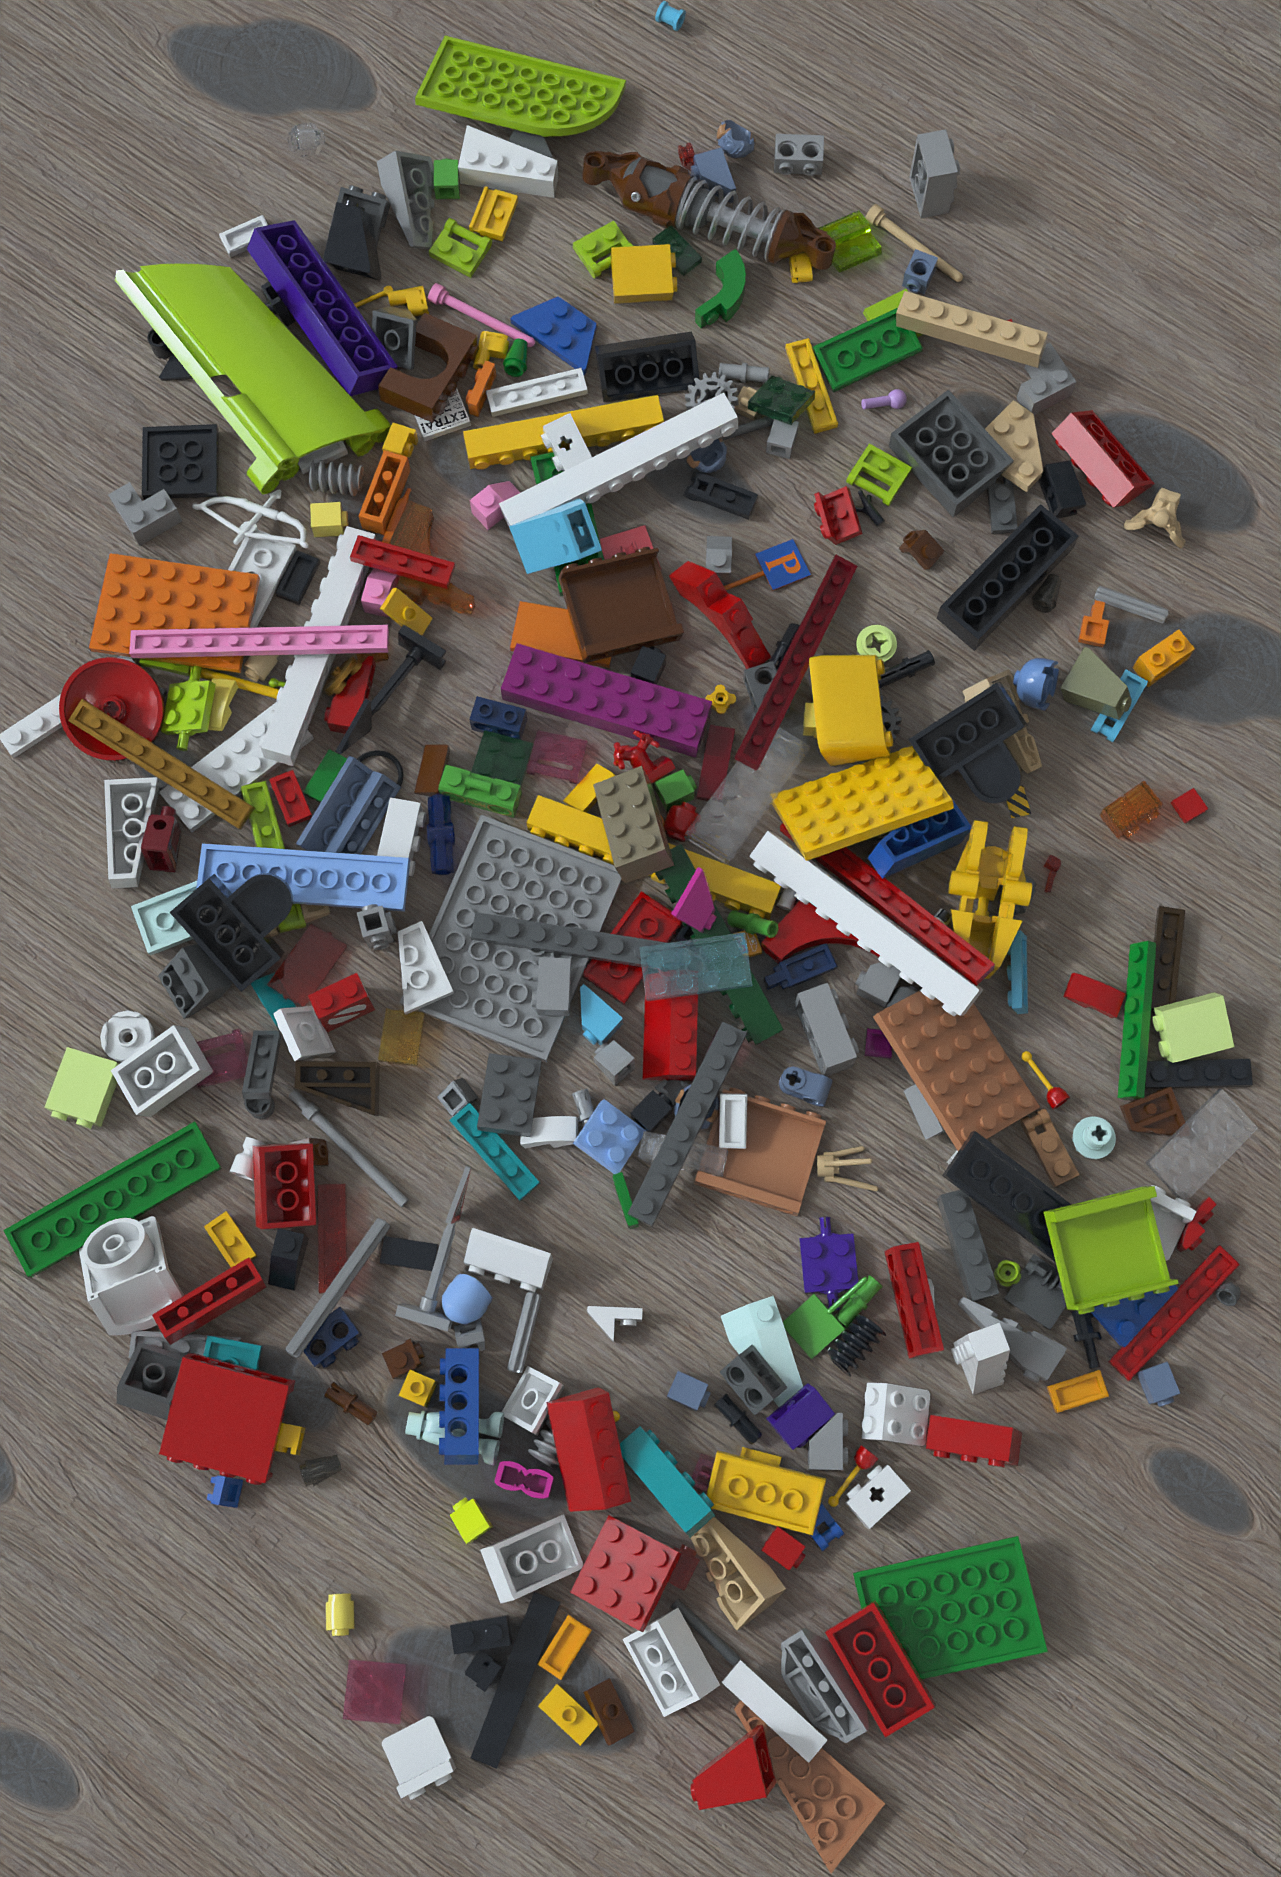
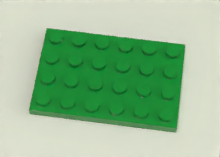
M1019 1536L853 1573L861 1609L876 1600L921 1679L1048 1652Z

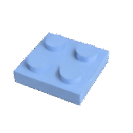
M603 1099L573 1144L610 1172L617 1174L620 1173L646 1130Z

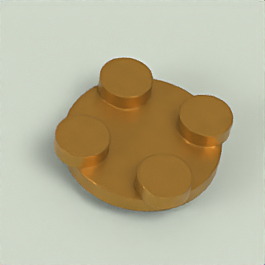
M350 657L340 667H335L334 672H331L332 676L324 685L323 690L328 696H331L333 693L339 694L347 684L344 679L349 674L354 675L361 668L362 663L354 657Z

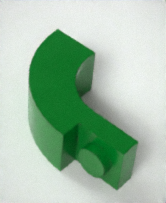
M736 249L716 261L715 275L720 279L723 287L717 295L695 309V323L700 328L707 324L715 323L719 316L725 322L729 321L742 304L746 273L743 260Z

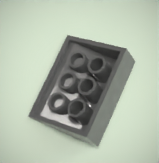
M949 390L893 431L890 436L889 448L902 462L912 467L911 472L952 517H955L973 503L1014 462Z

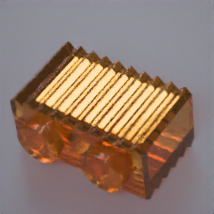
M1142 781L1105 807L1099 816L1118 839L1124 835L1129 838L1140 830L1138 825L1146 821L1149 824L1160 815L1158 811L1163 806V802L1150 789L1146 781Z

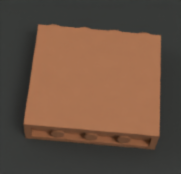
M729 1088V1091L723 1089L722 1092L730 1094H745L744 1091L736 1088ZM757 1095L755 1098L747 1096L746 1149L719 1148V1105V1114L713 1122L694 1185L797 1217L826 1121L821 1119V1115L807 1111L806 1114L796 1112V1108L788 1104L781 1103L780 1106L770 1104V1099Z

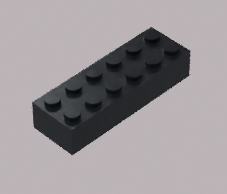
M1040 504L940 606L936 619L975 651L1072 551L1079 535Z

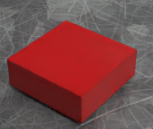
M1194 788L1171 802V805L1184 824L1208 810V807Z

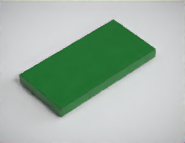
M898 308L813 346V351L833 392L923 351L916 332L896 326V312Z

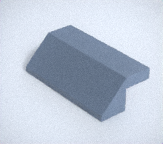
M349 756L296 844L306 851L361 855L385 815L390 798H395L401 787L384 774L372 771L356 758Z

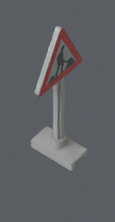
M466 1166L446 1219L448 1225L443 1232L426 1294L422 1296L420 1306L401 1303L397 1307L395 1316L444 1331L452 1328L453 1321L446 1315L435 1312L438 1303L436 1297L454 1239L455 1224L460 1221L471 1167Z

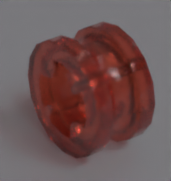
M686 143L685 147L678 145V154L682 166L687 167L688 163L694 165L695 153L691 143Z

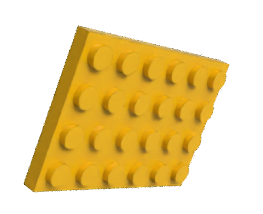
M913 746L890 753L891 756L880 757L857 764L851 768L831 773L823 778L806 782L803 785L783 790L770 796L773 807L805 861L954 808L953 800L930 767L924 765Z

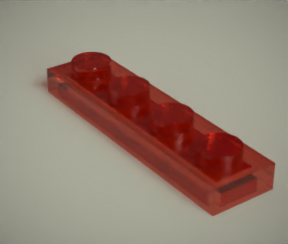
M346 1184L318 1185L319 1294H324L347 1262Z

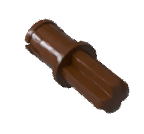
M335 1382L331 1384L332 1388L329 1387L324 1397L344 1409L343 1413L347 1414L349 1412L366 1425H370L375 1420L377 1411L359 1400L357 1394L352 1395Z

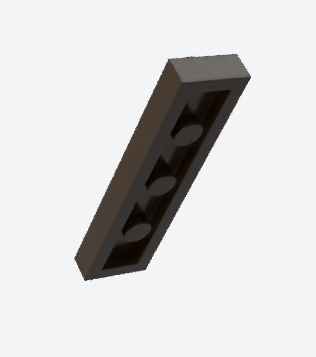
M1164 906L1157 908L1154 933L1156 953L1151 1010L1176 1002L1185 910Z

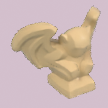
M1161 488L1152 506L1149 509L1141 510L1131 520H1126L1124 528L1126 530L1143 528L1147 524H1154L1157 527L1165 528L1176 546L1183 548L1186 541L1182 538L1180 522L1177 521L1176 517L1181 494Z

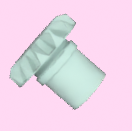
M1087 1117L1082 1119L1073 1129L1072 1141L1076 1151L1085 1158L1097 1160L1107 1156L1113 1150L1116 1135L1110 1123L1103 1118Z

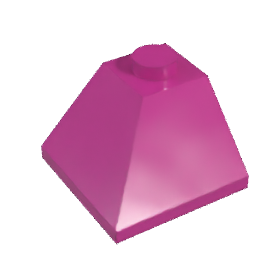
M698 867L671 914L703 933L705 928L711 929L717 916L714 915L715 906L706 873Z

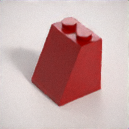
M763 1724L757 1725L711 1760L692 1780L693 1783L690 1786L693 1801H697L699 1810L766 1798L776 1784V1778Z

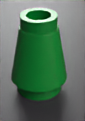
M518 338L514 340L503 361L504 371L512 377H520L527 370L528 343L523 339Z

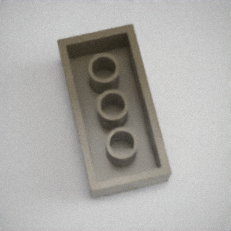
M637 767L593 784L614 866L624 883L674 866L653 787L643 767Z

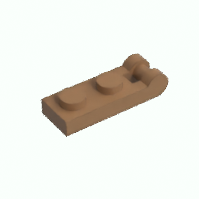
M1045 1108L1037 1111V1115L1031 1118L1027 1116L1020 1120L1021 1126L1054 1188L1079 1176ZM1042 1125L1045 1132L1037 1135L1035 1127Z

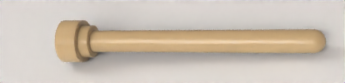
M874 204L865 217V221L872 226H882L914 251L917 249L938 257L936 267L955 282L963 280L962 273L889 220L882 207L878 204Z

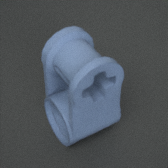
M788 1067L779 1079V1087L787 1095L799 1098L815 1106L824 1107L833 1080L824 1075L812 1073L798 1067ZM790 1076L795 1077L796 1083L794 1086L789 1085L788 1079Z

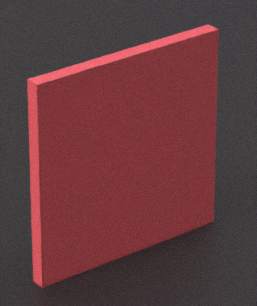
M645 525L600 539L604 560L610 559L613 555L625 552L626 555L632 554L643 547L654 549Z

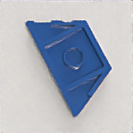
M559 296L513 315L510 318L512 325L534 338L536 342L574 369L582 368L583 375L587 373L588 360L597 329L596 322Z

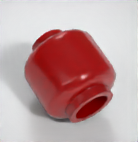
M682 802L681 806H671L663 825L667 831L666 835L680 842H685L686 839H693L701 822V816L695 812L696 807L686 802Z

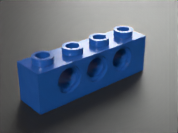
M446 1348L445 1358H440V1375H445V1384H440L439 1401H445V1411H439V1428H445V1438H439V1455H444V1465L478 1464L479 1348ZM456 1376H462L466 1381L455 1383L452 1379ZM461 1402L466 1407L462 1410H456L452 1405ZM462 1429L466 1434L457 1437L452 1434V1431Z

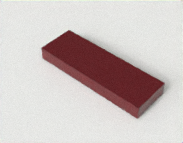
M710 724L696 799L722 804L735 734L734 728Z

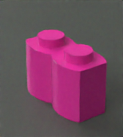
M503 1461L499 1463L494 1482L506 1490H522L531 1497L546 1499L550 1498L555 1478L548 1472L540 1469L527 1470L518 1463Z

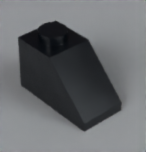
M278 1228L271 1252L268 1285L295 1291L309 1241L305 1234Z

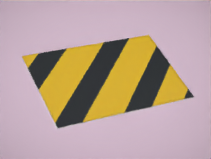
M1022 785L1011 798L1006 800L1011 818L1031 814L1024 786Z

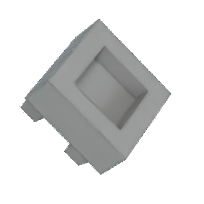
M481 1319L466 1325L454 1326L458 1348H468V1345L476 1343L479 1351L485 1350V1337Z

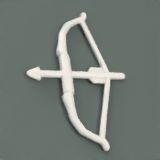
M280 489L270 493L271 497L263 506L248 501L245 498L230 496L213 497L201 504L192 505L194 510H203L238 533V536L233 541L235 545H238L244 537L301 544L303 548H308L309 546L306 542V528L299 520L283 511L279 512L269 508L276 499L281 498L282 491ZM215 503H229L253 512L255 516L238 528L207 508V506ZM264 516L297 527L300 531V539L253 532L258 528L256 523Z

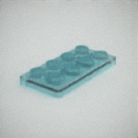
M745 932L639 947L647 1001L753 986Z

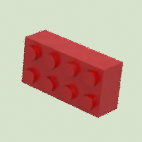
M876 1600L825 1631L885 1737L935 1708V1701Z

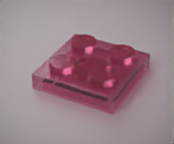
M350 1659L343 1719L400 1724L407 1664Z

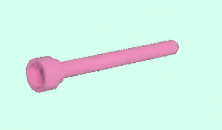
M438 283L432 286L428 295L429 302L435 305L446 304L514 340L518 338L525 340L528 343V347L535 345L534 338L450 296L444 286Z

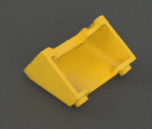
M820 655L810 657L809 666L817 740L820 752L830 766L891 756L890 747L893 746V737L891 731H886L883 724L879 680H881V675L885 674L883 660L879 659L877 655Z

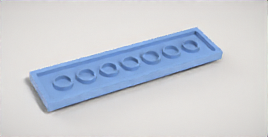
M202 843L196 889L215 874L233 893L251 877L261 873H270L281 877L289 885L293 894V904L363 908L367 905L377 904L378 906H383L384 910L405 912L410 859Z

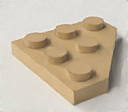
M1013 400L985 430L1014 460L1013 464L1001 475L1027 492L1042 477L1043 467L1034 415Z

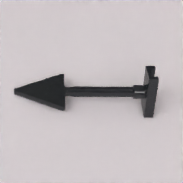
M268 281L262 285V291L268 301L265 305L286 326L294 323L295 320L271 283ZM173 353L159 376L162 381L193 379Z
M403 625L398 631V645L409 651L406 659L372 701L367 698L364 700L335 752L342 754L371 731L372 716L381 709L414 666H417L424 660L441 670L446 664V660L443 659L446 650Z

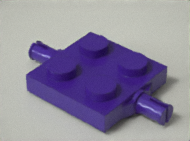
M824 1217L819 1218L821 1234L815 1237L799 1238L805 1294L822 1293L827 1295L829 1309L833 1305L832 1300H834V1303L838 1301V1293L850 1290L859 1281L854 1233L841 1235L832 1233L831 1217H825L826 1228Z

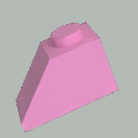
M510 481L488 485L470 500L472 514L489 530L504 518L499 503L519 494L520 491Z
M376 568L372 570L367 577L361 598L365 613L389 617L380 608L392 588H397L400 575Z

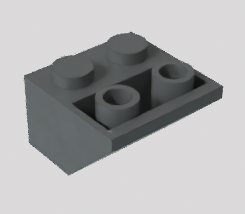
M198 944L182 947L158 975L183 1019L192 1016L220 999L233 985L230 979Z

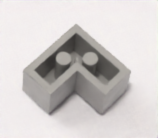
M1048 343L1038 368L1025 365V370L1031 379L1021 384L1017 395L1020 405L1032 412L1033 415L1070 397L1076 384V380L1052 344Z
M130 482L108 494L115 509L139 546L182 522L177 508L164 489L144 501L140 499Z

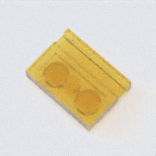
M386 1008L378 1057L379 1062H391L393 1064L409 1066L418 1065L425 1019L424 1013L413 1011L405 1015L404 1010Z

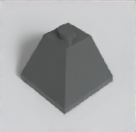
M392 306L373 310L372 331L398 367L414 369L416 318L411 311Z

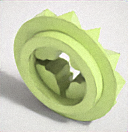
M868 626L857 637V653L860 655H877L885 663L893 657L896 651V637L885 626ZM873 638L877 643H882L880 653L876 648H869L872 646Z

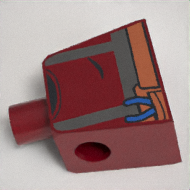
M163 806L160 809L159 815L152 814L148 818L141 851L149 870L176 872L181 830L175 817L176 810L172 807Z

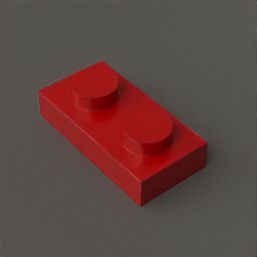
M293 770L269 779L288 827L312 818Z

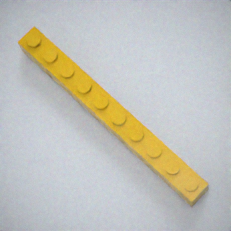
M540 795L537 796L526 822L527 829L531 834L541 838L555 840L554 843L567 848L569 846L577 848L580 853L591 857L596 855L603 858L604 862L614 865L602 818ZM668 843L670 849L676 847L675 845ZM685 849L695 869L699 867L706 873L713 902L717 900L725 903L724 906L728 909L736 911L741 909L749 912V914L755 913L763 919L770 920L780 894L781 886L779 884ZM655 873L649 874L652 880L661 884L666 883L665 879L659 881Z

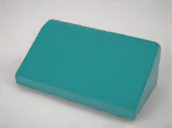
M274 972L251 983V986L278 1028L274 1013L282 1008H293L296 1006Z

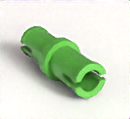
M732 910L727 918L728 925L744 929L748 934L758 933L773 938L778 932V923L776 921L763 919L755 913L748 915Z
M869 1275L868 1281L855 1294L849 1297V1301L835 1315L836 1319L848 1328L862 1310L865 1311L868 1308L867 1304L883 1286Z

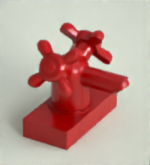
M635 730L633 734L641 739L637 746L634 747L630 745L620 746L619 742L614 743V766L624 770V761H629L633 769L642 766L651 784L676 769L672 760L664 755L653 762L651 761L646 749L649 744L656 748H659L660 744L654 741L649 734Z

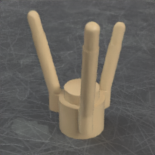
M863 1146L836 1152H824V1155H817L818 1177H824L825 1182H837L872 1191L879 1190L878 1186L834 1176V1174H839V1166L872 1163L870 1158L839 1160L837 1158L862 1152L865 1149Z

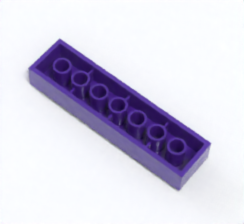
M293 220L254 228L247 247L248 252L343 389L350 396L379 389V384L389 368L397 370L398 366L325 262H323V259L297 222Z

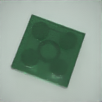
M771 376L749 399L748 409L792 425L815 400V391L783 380L780 377Z
M484 730L471 772L518 784L522 787L534 744Z

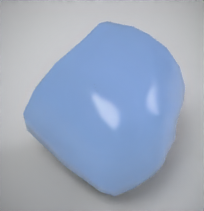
M458 1274L442 1295V1307L445 1315L451 1321L466 1325L483 1316L493 1297L476 1278L467 1274Z

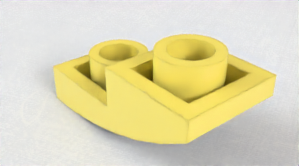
M213 678L211 682L215 683L216 686L208 730L223 731L232 714L229 704L238 689V685L235 680Z

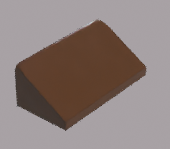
M425 745L414 794L440 798L438 788L445 766L448 764L450 755L449 745Z

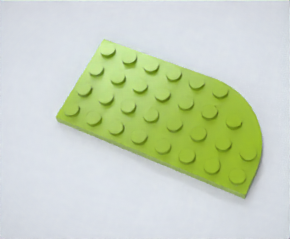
M444 36L415 96V105L542 137L568 136L588 131L606 121L619 105L626 88V80Z

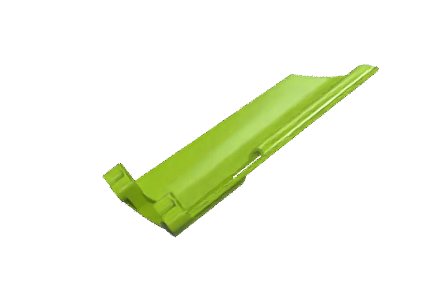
M175 263L140 266L141 270L134 273L124 270L117 271L115 282L256 456L257 459L249 467L247 476L261 494L265 495L275 490L281 479L285 481L295 476L299 471V458L313 451L344 440L353 452L360 457L367 454L373 448L375 442L381 443L386 440L391 424L381 411L373 409L364 412L231 267ZM218 375H227L241 394L229 397L224 396L210 378Z

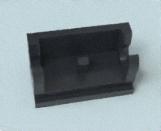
M1071 460L1046 464L1039 483L1049 511L1058 519L1076 515V509L1084 508L1086 501Z

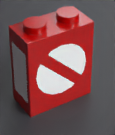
M357 973L308 995L315 1013L327 1033L375 1011Z

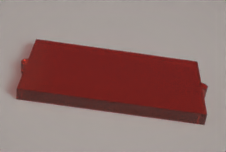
M310 924L269 981L268 987L282 994L285 1000L290 999L301 1007L306 1006L310 1001L308 995L317 991L346 950L347 945L334 938L331 932L326 933Z

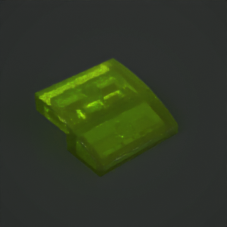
M860 210L818 228L826 231L836 243L832 263L839 273L882 255V247L872 235L870 224Z

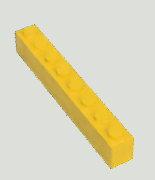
M655 395L463 431L470 469H486L490 465L496 464L508 465L517 460H531V456L553 452L551 447L546 448L541 438V435L544 434L543 426L569 413L587 447H604L613 442H625L664 422L659 397ZM564 440L561 441L560 449H569L571 443L566 444Z

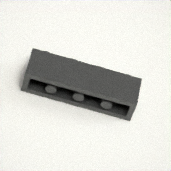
M961 1190L940 1195L936 1200L967 1299L977 1302L995 1297L999 1294V1290L969 1196Z

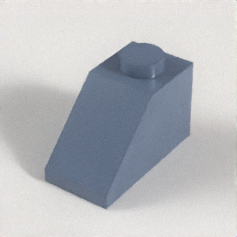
M722 148L694 155V165L691 166V174L694 177L696 176L698 182L706 180L710 190L720 185L723 190V199L728 193L734 190L736 192V187ZM719 190L714 193L717 197H719ZM732 195L731 198L728 200L729 203H733V202H734V197H733V195Z

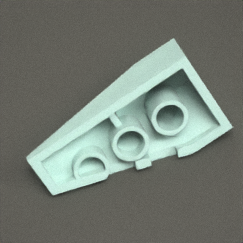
M774 1296L750 1303L721 1315L728 1340L738 1354L753 1344L788 1387L773 1400L778 1407L803 1388Z

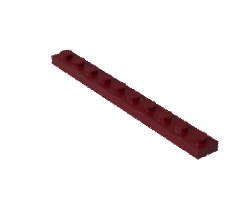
M837 554L833 557L734 757L735 760L756 771L760 767L809 667V658L814 657L858 567L857 565Z

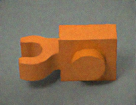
M1095 600L1090 616L1084 615L1078 638L1079 643L1098 647L1104 646L1109 620L1102 619L1105 602Z

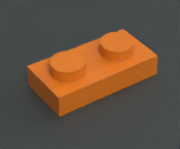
M485 360L482 369L479 368L476 372V384L473 390L470 389L466 396V404H468L470 415L479 417L487 399L486 391L491 389L497 376L495 363Z

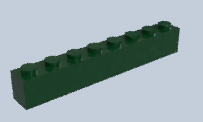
M682 844L670 849L674 866L655 872L659 881L665 879L669 887L665 892L672 904L678 903L696 871ZM714 904V915L717 918L711 929L705 928L703 933L691 927L694 934L690 937L697 950L701 948L704 950L707 957L703 961L709 972H716L719 978L716 985L723 996L728 994L732 1001L729 1008L735 1019L741 1018L745 1027L741 1030L747 1033L746 1039L748 1043L754 1041L755 1045H758L784 1029Z

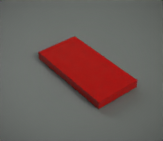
M641 891L610 934L669 943L683 923L671 914V910ZM592 959L585 968L582 977L625 1005L650 968Z

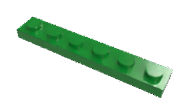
M1151 941L1130 944L1118 1082V1098L1123 1100L1144 1098L1156 953V943Z

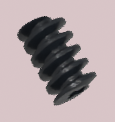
M857 1315L856 1317L859 1325L854 1323L849 1325L852 1334L846 1331L841 1334L845 1342L837 1339L834 1342L837 1350L833 1348L827 1350L830 1360L849 1377H851L848 1370L849 1366L855 1369L859 1368L855 1359L858 1358L865 1361L866 1358L862 1351L866 1350L872 1353L873 1350L869 1343H880L876 1335L879 1333L886 1336V1333L876 1323L862 1315Z

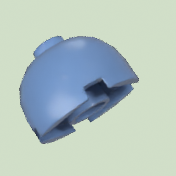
M1035 658L1025 663L1021 671H1016L1013 685L1017 686V695L1025 705L1044 711L1048 708L1050 703L1045 701L1049 694L1053 697L1055 693L1059 669L1054 668V666L1058 664V661Z

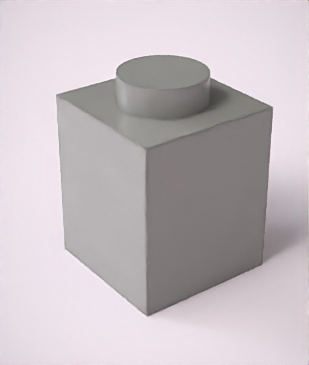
M775 416L767 441L766 453L790 459L798 434L799 422L788 416Z

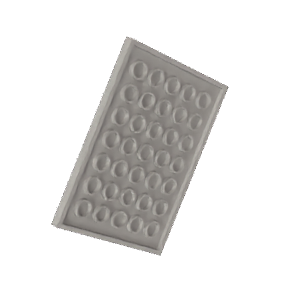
M481 815L429 933V938L454 994L415 1011L547 1062L566 1016L538 1015L536 1007H532V992L537 991L538 981H533L534 965H539V957L571 958V1005L589 959L471 940L475 912L601 932L622 882V878L615 869V866ZM402 995V998H401V1000H400V1002H399L400 1005H402V1006H404V997H403V995Z

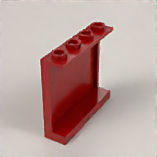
M190 1352L182 1357L159 1454L167 1456V1460L174 1463H182L183 1461L192 1463L193 1467L199 1470L214 1469L220 1471L219 1474L225 1477H243L250 1484L261 1485L266 1483L273 1475L270 1469L288 1396L293 1392L295 1380Z

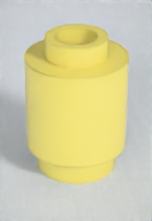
M351 1594L328 1595V1602H326V1631H332V1636L349 1635V1630L355 1629L354 1601H351Z

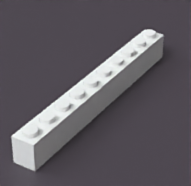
M722 393L499 503L501 512L508 526H511L576 499H581L585 504L594 503L602 495L616 492L631 481L641 480L647 473L655 469H663L669 462L677 458L683 459L692 451L700 447L705 448L722 436H730L738 429V417L726 395Z
M348 526L345 529L344 535L340 534L337 541L338 550L336 555L331 556L329 561L327 578L324 577L321 581V594L319 599L314 600L311 608L312 617L310 621H306L304 627L348 625L370 568L369 566L351 562L350 555L358 535L376 540L375 534ZM336 654L294 655V663L289 665L286 671L285 679L287 681L284 688L281 687L278 691L276 709L271 710L269 714L267 732H263L260 737L259 747L264 758L294 766Z
M767 831L749 856L755 860L753 865L763 873L769 871L775 875L774 881L785 889L789 886L796 891L794 896L806 905L809 902L817 907L815 912L826 920L831 918L837 922L836 928L847 936L850 934L854 935L859 939L857 944L866 951L874 950L880 955L878 958L880 962L889 968L895 966L901 971L899 976L910 984L915 981L923 987L920 991L931 1000H934L936 997L944 1003L942 1008L955 1017L956 1014L960 1016L965 1015L983 991L981 987L971 983L925 945L812 860L805 861L800 851L776 833Z

